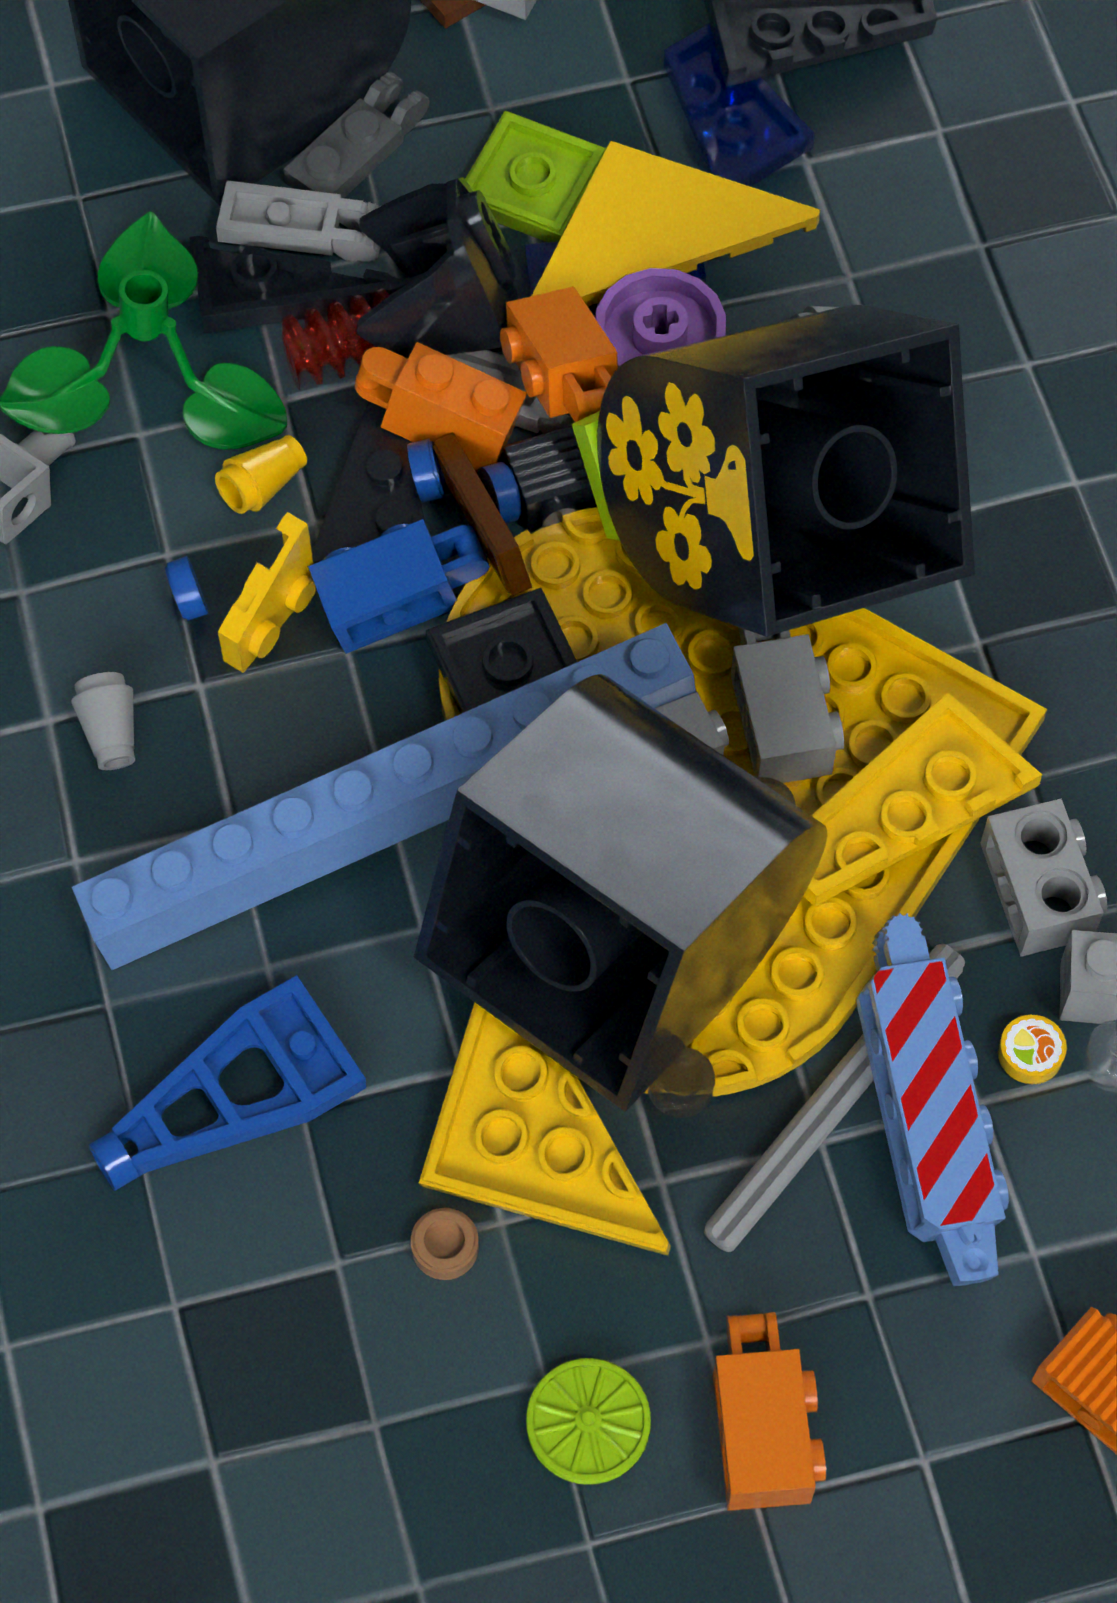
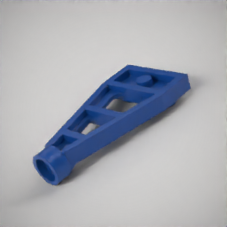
M296 975L240 1007L112 1127L111 1132L88 1144L105 1179L112 1189L116 1191L149 1171L310 1122L366 1089V1078ZM253 1047L260 1048L265 1052L284 1081L283 1089L277 1096L250 1105L234 1104L228 1099L219 1085L220 1075L223 1069L242 1051ZM202 1089L218 1113V1119L215 1123L186 1136L178 1137L172 1135L162 1120L163 1112L190 1090ZM128 1141L133 1142L138 1148L137 1154L131 1158L124 1148Z

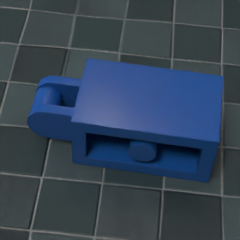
M423 519L412 524L395 525L384 531L380 537L354 548L345 547L329 553L323 561L308 566L330 626L346 654L451 611L455 601H457L453 589L480 578L490 567L473 526H457L431 537ZM459 555L458 559L443 565V560Z

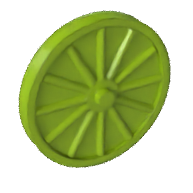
M576 1359L552 1369L535 1387L527 1407V1435L536 1457L550 1472L573 1483L599 1484L623 1475L639 1460L646 1448L650 1435L651 1412L642 1387L626 1370L614 1363L601 1359Z

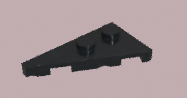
M368 401L313 547V564L323 561L329 553L345 547L354 548L380 537L384 531L395 525L412 524L422 519L425 522L422 503L416 490L409 463L407 444L410 441L381 428L386 409Z

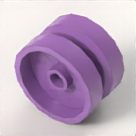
M649 268L626 275L607 289L596 308V320L617 350L618 368L626 361L638 356L726 335V313L718 295L701 279L677 269Z

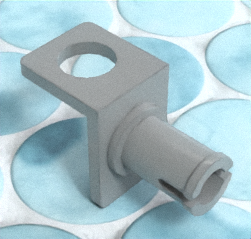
M34 430L18 444L13 443L0 434V481L12 488L0 498V541L3 544H8L51 506L49 465L66 450L68 451L75 445L76 441L73 433L52 434ZM22 498H27L28 501L23 511L11 520L17 504Z

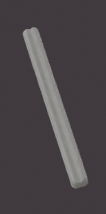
M938 944L929 953L930 960L945 957L949 977L954 976L957 979L963 972L965 960L950 946ZM864 1034L861 1035L707 1221L704 1234L718 1248L728 1253L735 1250L873 1082L874 1079Z

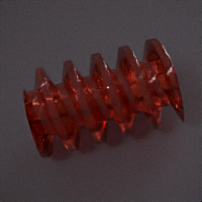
M384 288L374 291L372 308L361 295L351 297L350 315H348L338 301L330 303L327 311V322L316 308L306 310L304 328H302L292 314L283 317L281 333L287 364L298 390H300L301 372L307 371L314 382L320 385L323 384L325 365H330L340 379L346 377L347 359L353 358L360 368L363 354L368 349L376 346L357 334V321L390 296Z

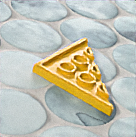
M610 141L532 296L574 286L588 307L600 303L607 289L626 275L649 268L677 269L688 273L697 270V264L726 254L732 258L773 244L775 237L799 229H803L804 232L814 230L819 223L820 209Z
M474 1002L419 1184L424 1188L668 1256L671 1248L670 1243L578 1077Z

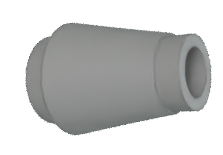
M117 672L97 673L80 679L74 685L76 696L72 698L71 703L93 755L97 760L98 768L101 770H116L133 764L135 762L133 688L126 685L123 674Z

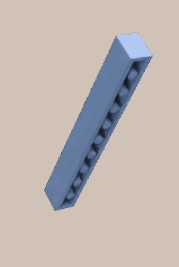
M664 623L72 887L95 944L111 970H114L449 820L457 789L554 701L585 678L597 674L606 675L653 708H657L695 693L694 674L667 623Z

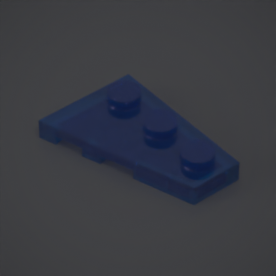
M709 23L664 50V67L710 174L752 187L814 148L815 133L762 78L725 87Z

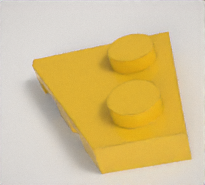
M289 512L283 516L276 528L282 532L284 546L273 565L267 568L258 562L256 563L244 584L241 595L232 605L218 630L223 661L242 673L247 670L256 657L264 658L269 654L279 638L281 626L293 612H302L308 606L316 591V586L308 566L313 565L308 524Z

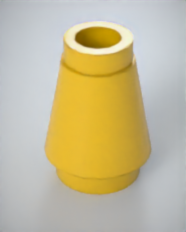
M285 435L279 440H274L226 459L223 462V469L215 475V483L221 497L232 510L239 514H244L249 510L258 512L301 468L307 465V456L300 443L294 437Z

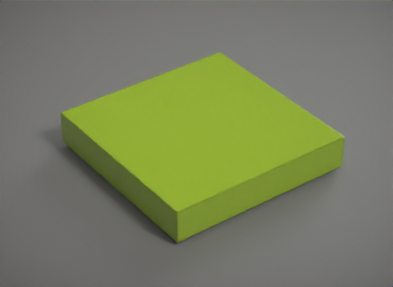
M505 110L465 180L473 192L477 190L482 192L498 224L557 246L606 148Z

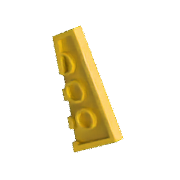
M946 693L811 815L826 826L827 841L816 872L803 896L814 906L821 904L1038 787L1042 774L950 693Z

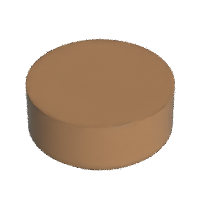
M438 1208L429 1211L417 1221L412 1230L411 1249L413 1259L423 1273L435 1279L450 1280L464 1275L474 1265L479 1252L478 1232L474 1223L467 1215L456 1209Z

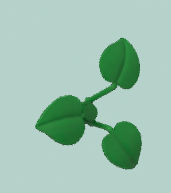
M152 211L143 215L121 233L110 246L99 265V290L107 302L119 307V316L111 320V332L97 365L90 369L88 360L76 350L58 346L45 347L26 356L17 365L10 376L4 393L0 397V409L2 412L27 428L52 434H67L84 430L101 419L109 408V392L98 379L106 374L122 334L127 333L139 341H150L162 333L166 335L186 385L195 392L186 399L183 405V420L188 431L198 441L217 449H240L278 436L287 428V413L284 404L269 383L256 372L238 364L219 363L207 371L203 382L194 375L176 332V321L168 317V309L182 304L192 295L198 281L197 266L189 251L167 231Z

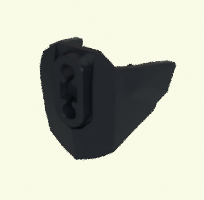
M464 177L446 183H432L402 195L361 216L359 219L360 231L385 250L399 269L410 278L391 283L390 291L392 295L357 321V334L376 347L386 348L406 358H409L416 342L445 355L502 348L500 330L507 327L506 302L519 299L514 283L516 272L507 242L481 191L473 192Z

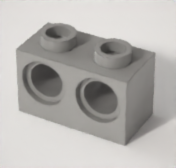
M1062 798L988 816L980 844L1020 957L1066 946L1072 930L1097 932L1103 913L1107 912L1108 907L1105 889L1097 875L1090 876L1083 858L1086 855V841L1082 827L1077 819L1069 820ZM1027 841L1040 842L1048 847L1050 853L1035 854L1029 851L1023 843ZM1049 897L1060 898L1067 902L1072 910L1067 912L1052 910L1045 904L1043 899Z

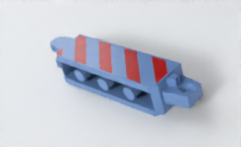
M899 913L896 917L893 915L884 924L885 927L874 936L875 939L872 942L874 948L872 951L876 953L874 962L877 972L856 998L857 1008L907 1230L922 1242L936 1240L953 1286L981 1283L999 1275L995 1226L1005 1219L1004 1210L1008 1208L1009 1204L1008 1188L1002 1172L994 1170L989 1150V1144L993 1141L992 1120L987 1107L978 1103L973 1081L978 1075L977 1056L971 1041H964L958 1017L962 1014L963 1010L960 985L954 976L949 977L945 957L930 960L925 936L921 935L923 928H920V922L915 921V916L909 917L908 913L906 915Z

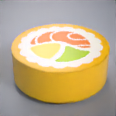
M1040 1015L1020 1016L1012 1020L1002 1033L998 1045L999 1062L1004 1071L1019 1082L1025 1084L1044 1083L1052 1079L1060 1070L1067 1051L1066 1039L1062 1030L1050 1019Z

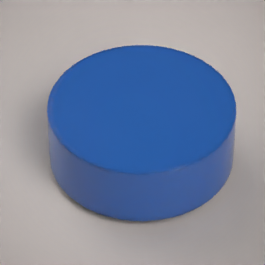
M430 439L407 444L412 476L422 503L444 498V494H446L445 480L433 449L435 444Z
M498 462L480 467L477 475L505 523L517 521L521 515V498L516 479L509 466L503 462Z
M188 556L168 562L165 567L166 575L183 619L190 621L209 614L201 587Z

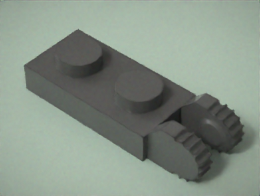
M386 72L384 76H381L380 80H376L370 86L364 100L360 98L283 169L285 184L293 189L341 194V198H345L404 143V136L416 126L417 122L424 118L429 107V97L418 90L412 91L406 99L404 98L396 106L389 119L382 113L401 94L403 82L396 74Z

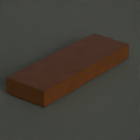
M452 432L435 440L433 449L445 483L468 524L475 528L481 546L507 593L515 596L532 588L516 540L454 433Z

